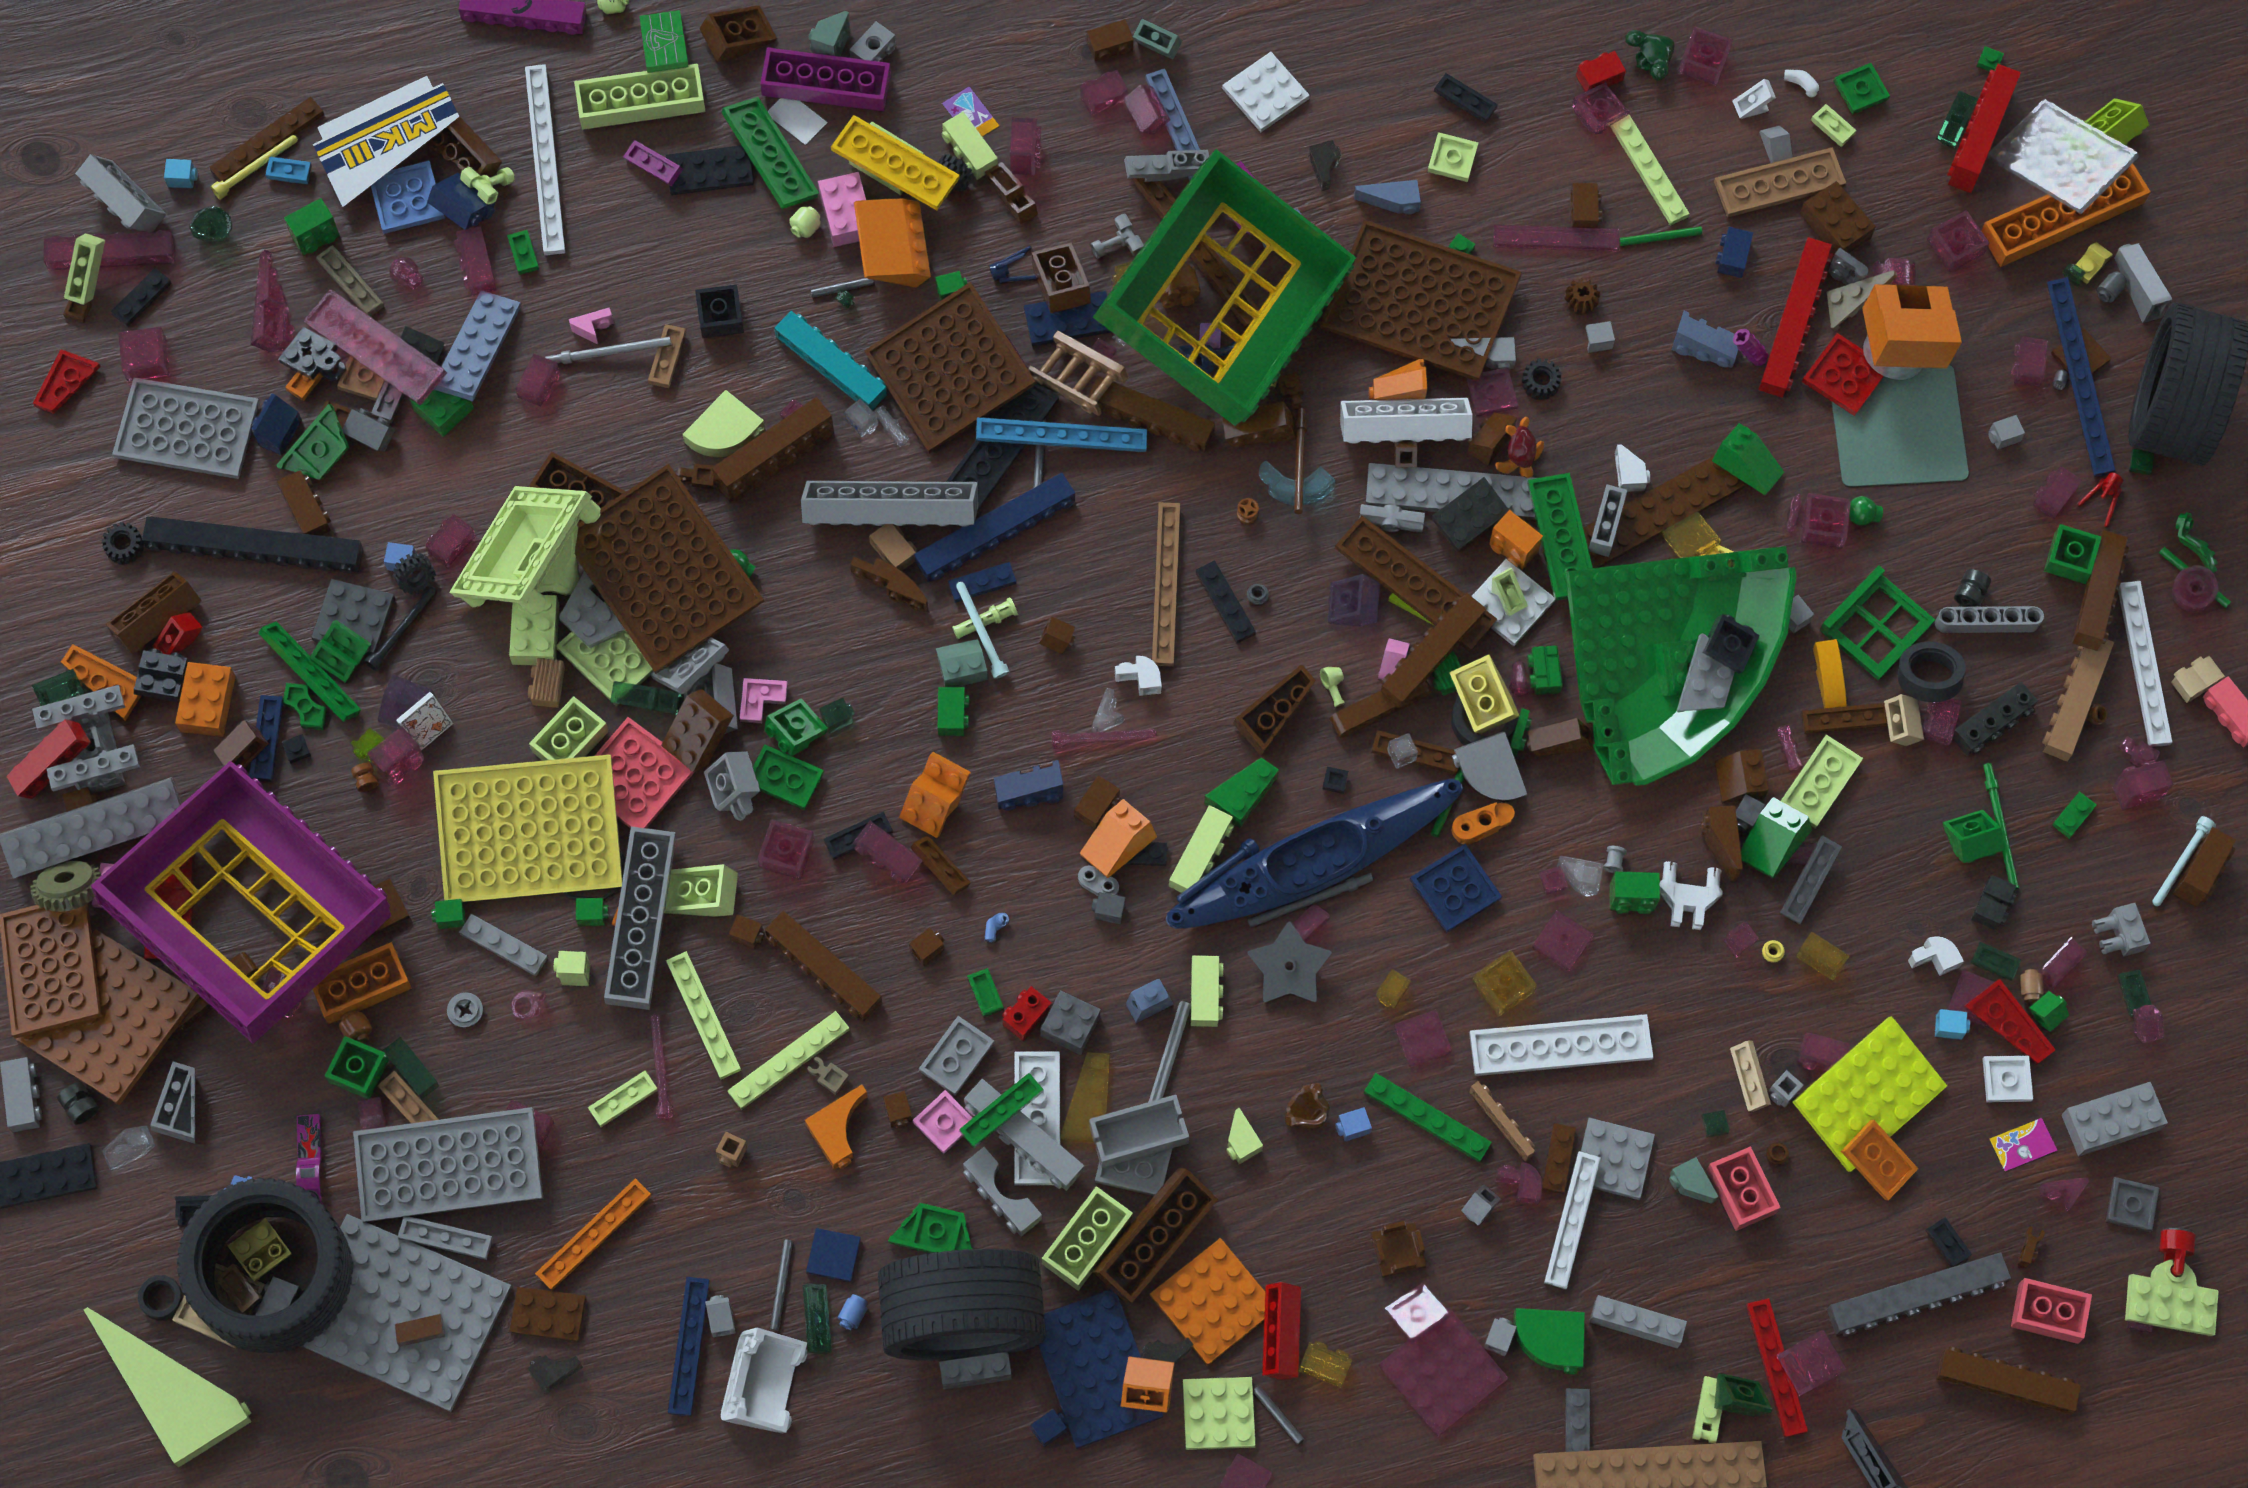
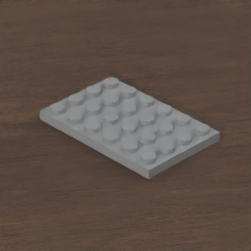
M133 378L112 455L118 459L239 479L252 433V422L256 417L260 401L258 398Z

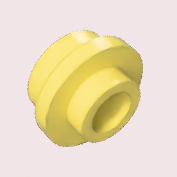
M1775 940L1766 942L1762 948V955L1769 962L1780 961L1785 953L1783 945ZM1774 949L1777 954L1771 955L1769 950Z

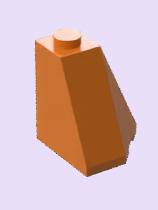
M1418 359L1373 379V385L1369 387V400L1425 399L1427 377L1426 367H1423L1424 360Z

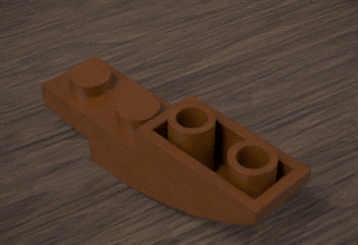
M853 558L850 566L854 576L859 579H869L879 587L886 586L887 596L894 602H904L909 604V607L914 610L927 611L928 601L923 592L898 568L879 558L876 559L874 565L858 558Z

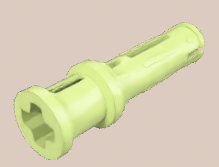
M1009 597L1006 602L997 606H990L989 611L979 616L985 627L993 622L999 624L1002 619L1011 615L1016 616L1018 612L1012 599ZM971 619L952 627L957 639L976 631Z

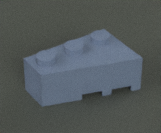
M1684 310L1672 350L1680 355H1690L1700 361H1710L1720 367L1732 368L1738 352V348L1733 342L1734 333L1721 327H1717L1716 330L1706 325L1707 321L1702 318L1697 321L1689 317V312Z

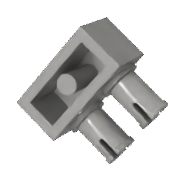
M2136 903L2116 907L2108 917L2092 920V927L2097 928L2094 929L2096 934L2113 929L2116 936L2099 942L2100 948H2104L2101 950L2103 954L2121 950L2124 957L2143 952L2150 945Z

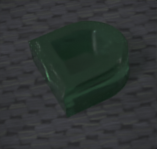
M2068 264L2063 269L2064 277H2068L2069 281L2076 287L2082 284L2086 272L2074 264Z

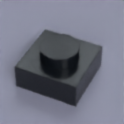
M303 734L282 741L290 764L311 756Z
M1327 766L1322 789L1344 794L1349 771Z

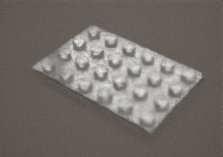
M2043 99L1988 153L1989 160L2080 214L2139 158L2136 151L2046 99Z

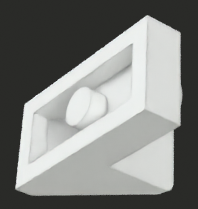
M1763 79L1734 99L1733 103L1739 118L1743 119L1769 111L1767 104L1776 97L1769 80Z

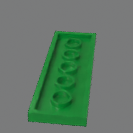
M759 97L723 107L722 115L781 209L818 197V190Z
M1570 473L1530 479L1527 482L1538 531L1543 535L1541 544L1555 601L1568 599L1566 571L1593 568Z

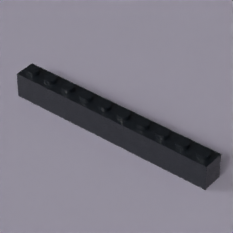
M150 516L146 517L142 536L145 547L154 552L168 550L174 554L185 552L198 557L211 555L217 559L229 557L236 561L254 560L260 564L273 562L279 566H288L290 564L297 565L303 569H308L309 567H317L323 571L334 569L347 574L359 572L363 553L360 540Z

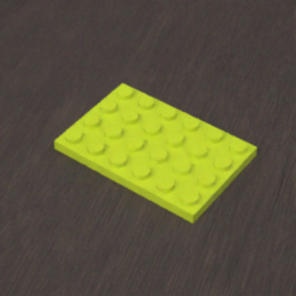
M1891 1016L1884 1020L1792 1102L1845 1169L1851 1172L1855 1167L1841 1151L1870 1120H1875L1891 1137L1943 1091L1947 1085Z

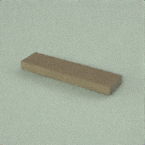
M333 245L316 257L317 261L367 318L384 307V303Z

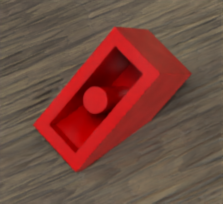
M190 612L171 616L153 647L161 651L162 654L180 653L195 641L203 627Z

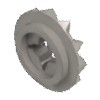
M460 993L454 996L448 1003L447 1015L455 1026L466 1028L474 1026L476 1022L481 1020L483 1006L476 995ZM467 1006H469V1010L472 1013V1015L464 1014V1016L461 1017L462 1012L459 1009V1007L466 1008Z

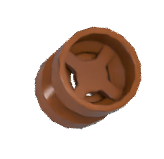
M361 763L351 769L352 776L357 781L356 787L359 792L370 791L379 785L377 777L373 775L374 768L371 763Z

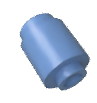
M852 1294L850 1298H847L837 1317L840 1320L839 1324L848 1330H852V1328L857 1329L868 1309L866 1307L868 1302Z

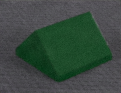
M1718 1373L1715 1409L1751 1417L1772 1412L1773 1409L1759 1381Z

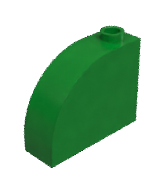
M1515 1309L1513 1325L1516 1326L1514 1332L1516 1340L1523 1352L1531 1360L1546 1368L1564 1370L1563 1373L1577 1374V1371L1582 1370L1585 1312Z

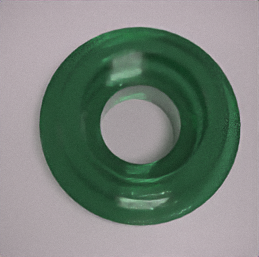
M846 290L843 292L837 291L838 295L835 299L848 309L851 305L855 304L852 301L854 297Z

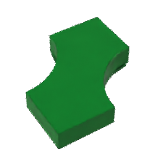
M286 683L283 705L294 709L300 715V725L302 728L324 730L327 713L326 707L317 705L311 700L308 685Z

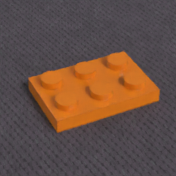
M1870 1120L1841 1151L1884 1200H1890L1918 1170L1917 1166L1875 1120Z

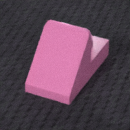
M610 308L569 319L573 333L598 344L594 329H605L614 324Z

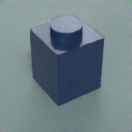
M1052 1409L1031 1424V1430L1042 1446L1046 1447L1067 1432L1065 1425L1068 1422L1061 1412L1057 1414Z

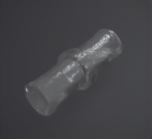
M884 406L877 408L873 412V415L884 426L883 430L892 436L898 446L904 445L910 439L899 426V421L893 419Z

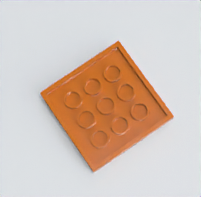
M1221 1238L1150 1293V1297L1207 1366L1264 1321L1265 1291Z

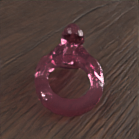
M524 990L518 993L511 1002L512 1013L520 1020H527L533 1016H538L541 1012V1005L546 999V993L544 991L533 992V990ZM527 997L532 1005L530 1011L523 1015L517 1011L516 1003L520 998Z

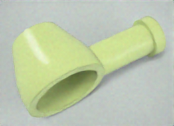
M1339 667L1322 668L1320 670V678L1324 687L1329 689L1334 706L1338 707L1345 704L1337 688V685L1344 679L1342 670Z

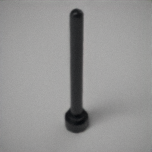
M430 587L378 652L369 654L364 661L368 667L376 672L382 668L386 654L436 594L437 590L435 587Z

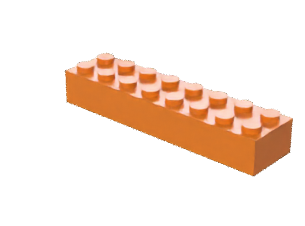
M2129 158L1986 221L1980 234L1999 266L2003 267L2144 204L2151 191Z

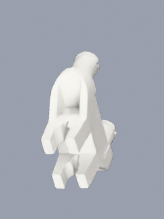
M1664 862L1663 879L1660 881V893L1672 909L1671 926L1680 927L1683 911L1693 912L1692 929L1701 930L1705 911L1722 897L1723 891L1720 888L1722 870L1716 868L1714 873V868H1708L1706 886H1694L1677 883L1676 873L1678 864L1673 862L1670 870V862Z

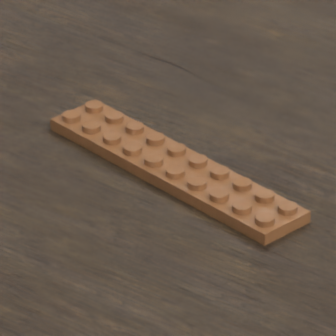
M1761 1441L1541 1453L1533 1455L1536 1488L1767 1487Z

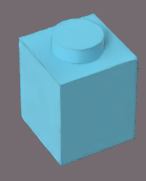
M166 159L164 179L167 186L173 188H193L194 181H197L198 171L197 168H194L192 160Z
M1940 1009L1936 1014L1935 1037L1962 1040L1965 1034L1969 1033L1970 1020L1967 1019V1012Z

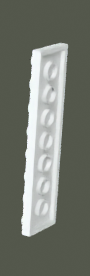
M1647 1014L1472 1030L1469 1032L1475 1076L1653 1059Z

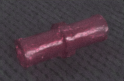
M1785 725L1777 728L1776 732L1782 745L1780 749L1785 754L1789 771L1803 767L1797 752L1798 745L1794 743L1790 726Z

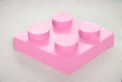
M945 1090L912 1121L944 1154L963 1137L959 1129L969 1122L972 1117Z

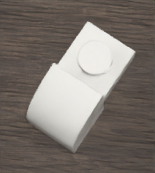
M1136 656L1135 664L1125 662L1115 666L1116 682L1138 680L1139 696L1161 694L1160 671L1151 659L1144 656Z
M1943 937L1928 938L1924 946L1912 951V955L1908 960L1911 968L1932 960L1939 976L1960 968L1964 962L1957 947Z

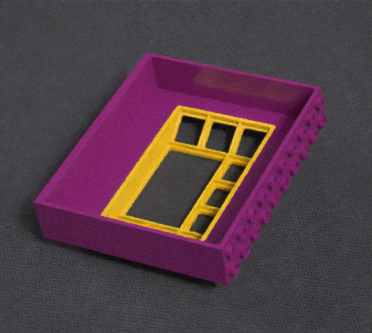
M229 761L90 886L98 904L254 1044L391 917L389 909L390 904L386 899L388 896L381 888L378 887L376 889L372 886L371 880L365 874L360 875L355 871L356 867L349 860L344 861L340 857V853L333 846L329 848L320 834L317 832L313 834L304 820L296 819L293 816V811L288 806L279 804L278 798L269 791L267 793L263 790L262 784L256 778L251 779L247 775V771L240 764L236 766L232 761ZM220 830H223L242 850L225 867H222L204 848V845ZM196 852H199L217 872L201 889H197L179 870V867ZM247 857L266 872L249 889H246L229 874ZM171 874H174L192 894V897L176 911L172 910L154 892ZM223 879L291 938L287 944L250 978L181 918ZM271 879H274L291 894L274 911H270L254 896ZM295 901H299L315 916L299 933H295L278 918ZM320 923H324L334 929L335 932L316 948L305 941L304 938ZM296 945H299L310 952L311 955L292 971L279 961ZM271 968H275L287 976L269 993L264 992L255 984Z

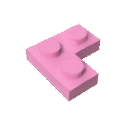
M744 678L740 722L762 723L764 703L786 704L787 681Z

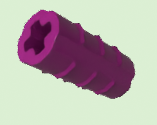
M1740 329L1734 334L1733 342L1738 350L1746 356L1747 360L1751 361L1755 366H1761L1766 363L1769 354L1753 334L1747 329Z

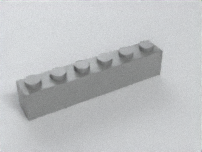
M981 1079L964 1098L965 1109L971 1115L976 1116V1114L980 1113L1001 1094L985 1080ZM1021 1111L996 1130L1000 1134L999 1138L1005 1144L1009 1145L1011 1143L1017 1148L1016 1153L1024 1160L1027 1158L1034 1163L1033 1167L1040 1174L1045 1172L1051 1177L1050 1182L1058 1189L1062 1187L1067 1191L1084 1172V1165Z

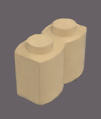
M2210 656L2204 659L2199 657L2191 663L2192 667L2188 669L2183 667L2174 673L2175 678L2171 683L2186 703L2197 698L2224 679V674Z

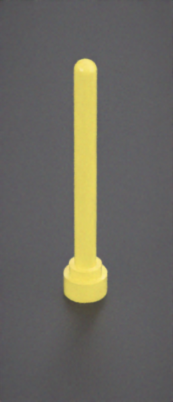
M295 135L290 136L225 182L217 181L210 186L213 193L219 200L227 196L232 186L269 162V157H276L294 145L298 138Z

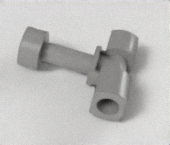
M1126 214L1115 218V225L1119 230L1116 237L1102 243L1099 240L1090 243L1092 252L1097 259L1105 255V250L1119 244L1123 247L1128 246L1133 257L1137 256L1144 246L1139 236L1134 235L1132 232V223Z

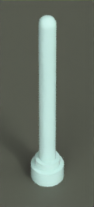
M958 582L956 585L958 592L992 663L991 673L993 678H1001L1010 673L1008 666L999 660L965 584Z
M2204 816L2199 818L2196 823L2197 832L2153 899V905H2161L2203 837L2212 827H2216V824L2211 819Z

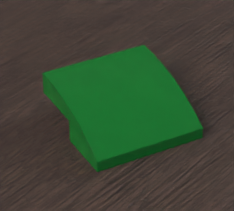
M334 620L323 639L317 644L310 659L342 681L347 682L372 644L339 621Z

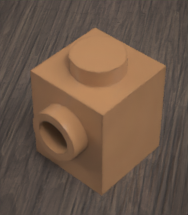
M725 1132L715 1152L721 1164L727 1167L732 1165L738 1167L748 1146L745 1140Z

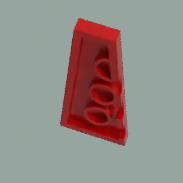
M2001 979L1995 981L1964 1005L1967 1010L2024 1055L2029 1056L2036 1064L2055 1051V1048Z

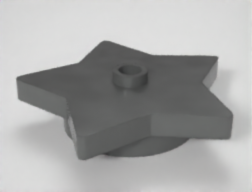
M1291 921L1286 924L1274 944L1248 951V955L1264 974V1002L1289 993L1313 1002L1317 1001L1316 974L1330 957L1332 951L1307 944ZM1287 962L1293 963L1294 967L1292 970L1286 969L1285 964Z

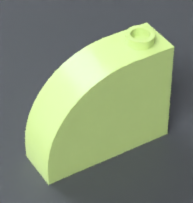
M725 390L683 433L684 443L694 451L705 456L727 457L765 432L764 420Z

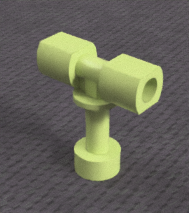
M471 167L462 170L460 180L469 188L475 187L478 190L477 196L486 204H492L498 196V192L493 188V185L500 183L505 186L513 183L514 173L510 168L506 167L498 170L496 176H480Z

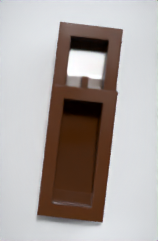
M1003 162L985 171V175L1020 224L1038 215L1035 202L1024 190V186Z

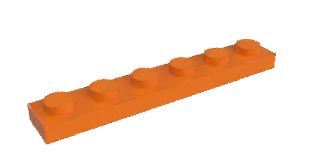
M635 1178L535 1273L536 1276L552 1291L652 1196L651 1193Z

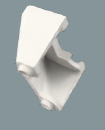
M760 1328L743 1331L737 1343L721 1410V1419L739 1425L786 1433L791 1426L792 1417L789 1411L785 1410L795 1366L800 1365L801 1362L803 1363L806 1360L807 1342Z

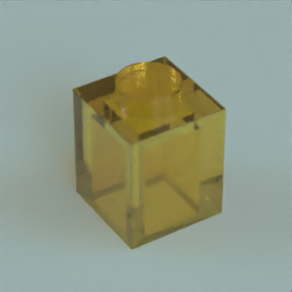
M1392 969L1377 991L1376 996L1379 1002L1387 1007L1392 1006L1395 1008L1408 990L1411 981Z

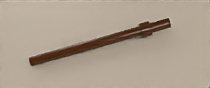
M1304 408L1297 409V421L1294 428L1296 433L1295 514L1303 513L1305 433L1307 432L1306 410Z

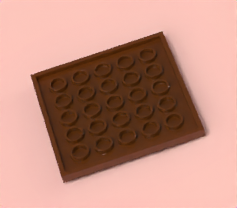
M971 282L864 350L929 453L976 424L977 417H987L1037 384Z

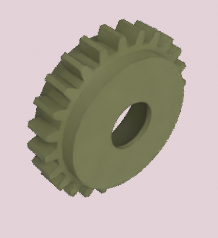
M61 862L47 868L38 875L37 880H33V885L30 886V892L35 905H39V908L45 907V910L58 912L70 911L86 905L95 897L90 885L102 875L98 867L95 868L94 864L89 866L88 862Z

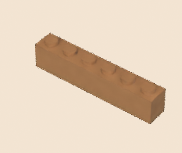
M2107 639L2105 644L2101 643L2098 651L2078 646L2077 650L2081 652L2079 657H2074L2070 669H2073V673L2071 676H2067L2063 685L2067 689L2065 694H2061L2057 701L2058 713H2053L2049 725H2052V729L2050 732H2046L2042 741L2045 744L2044 753L2067 762L2072 756L2112 650L2113 641Z

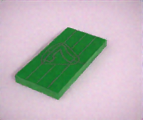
M680 10L639 16L647 73L689 67Z

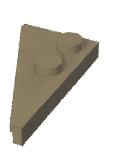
M1892 270L1827 291L1831 329L1834 331L1840 329L1839 325L1849 316L1852 318L1859 309L1863 308L1874 285H1890L1898 277L1897 272Z

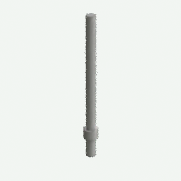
M664 337L576 352L569 350L563 351L561 354L545 356L546 365L561 362L569 364L574 360L672 345L671 337Z

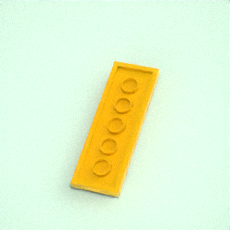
M855 115L852 116L831 146V151L935 210H938L960 179L959 174Z

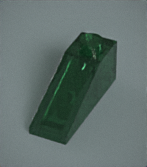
M1959 91L1936 140L1946 146L1955 148L1978 98Z

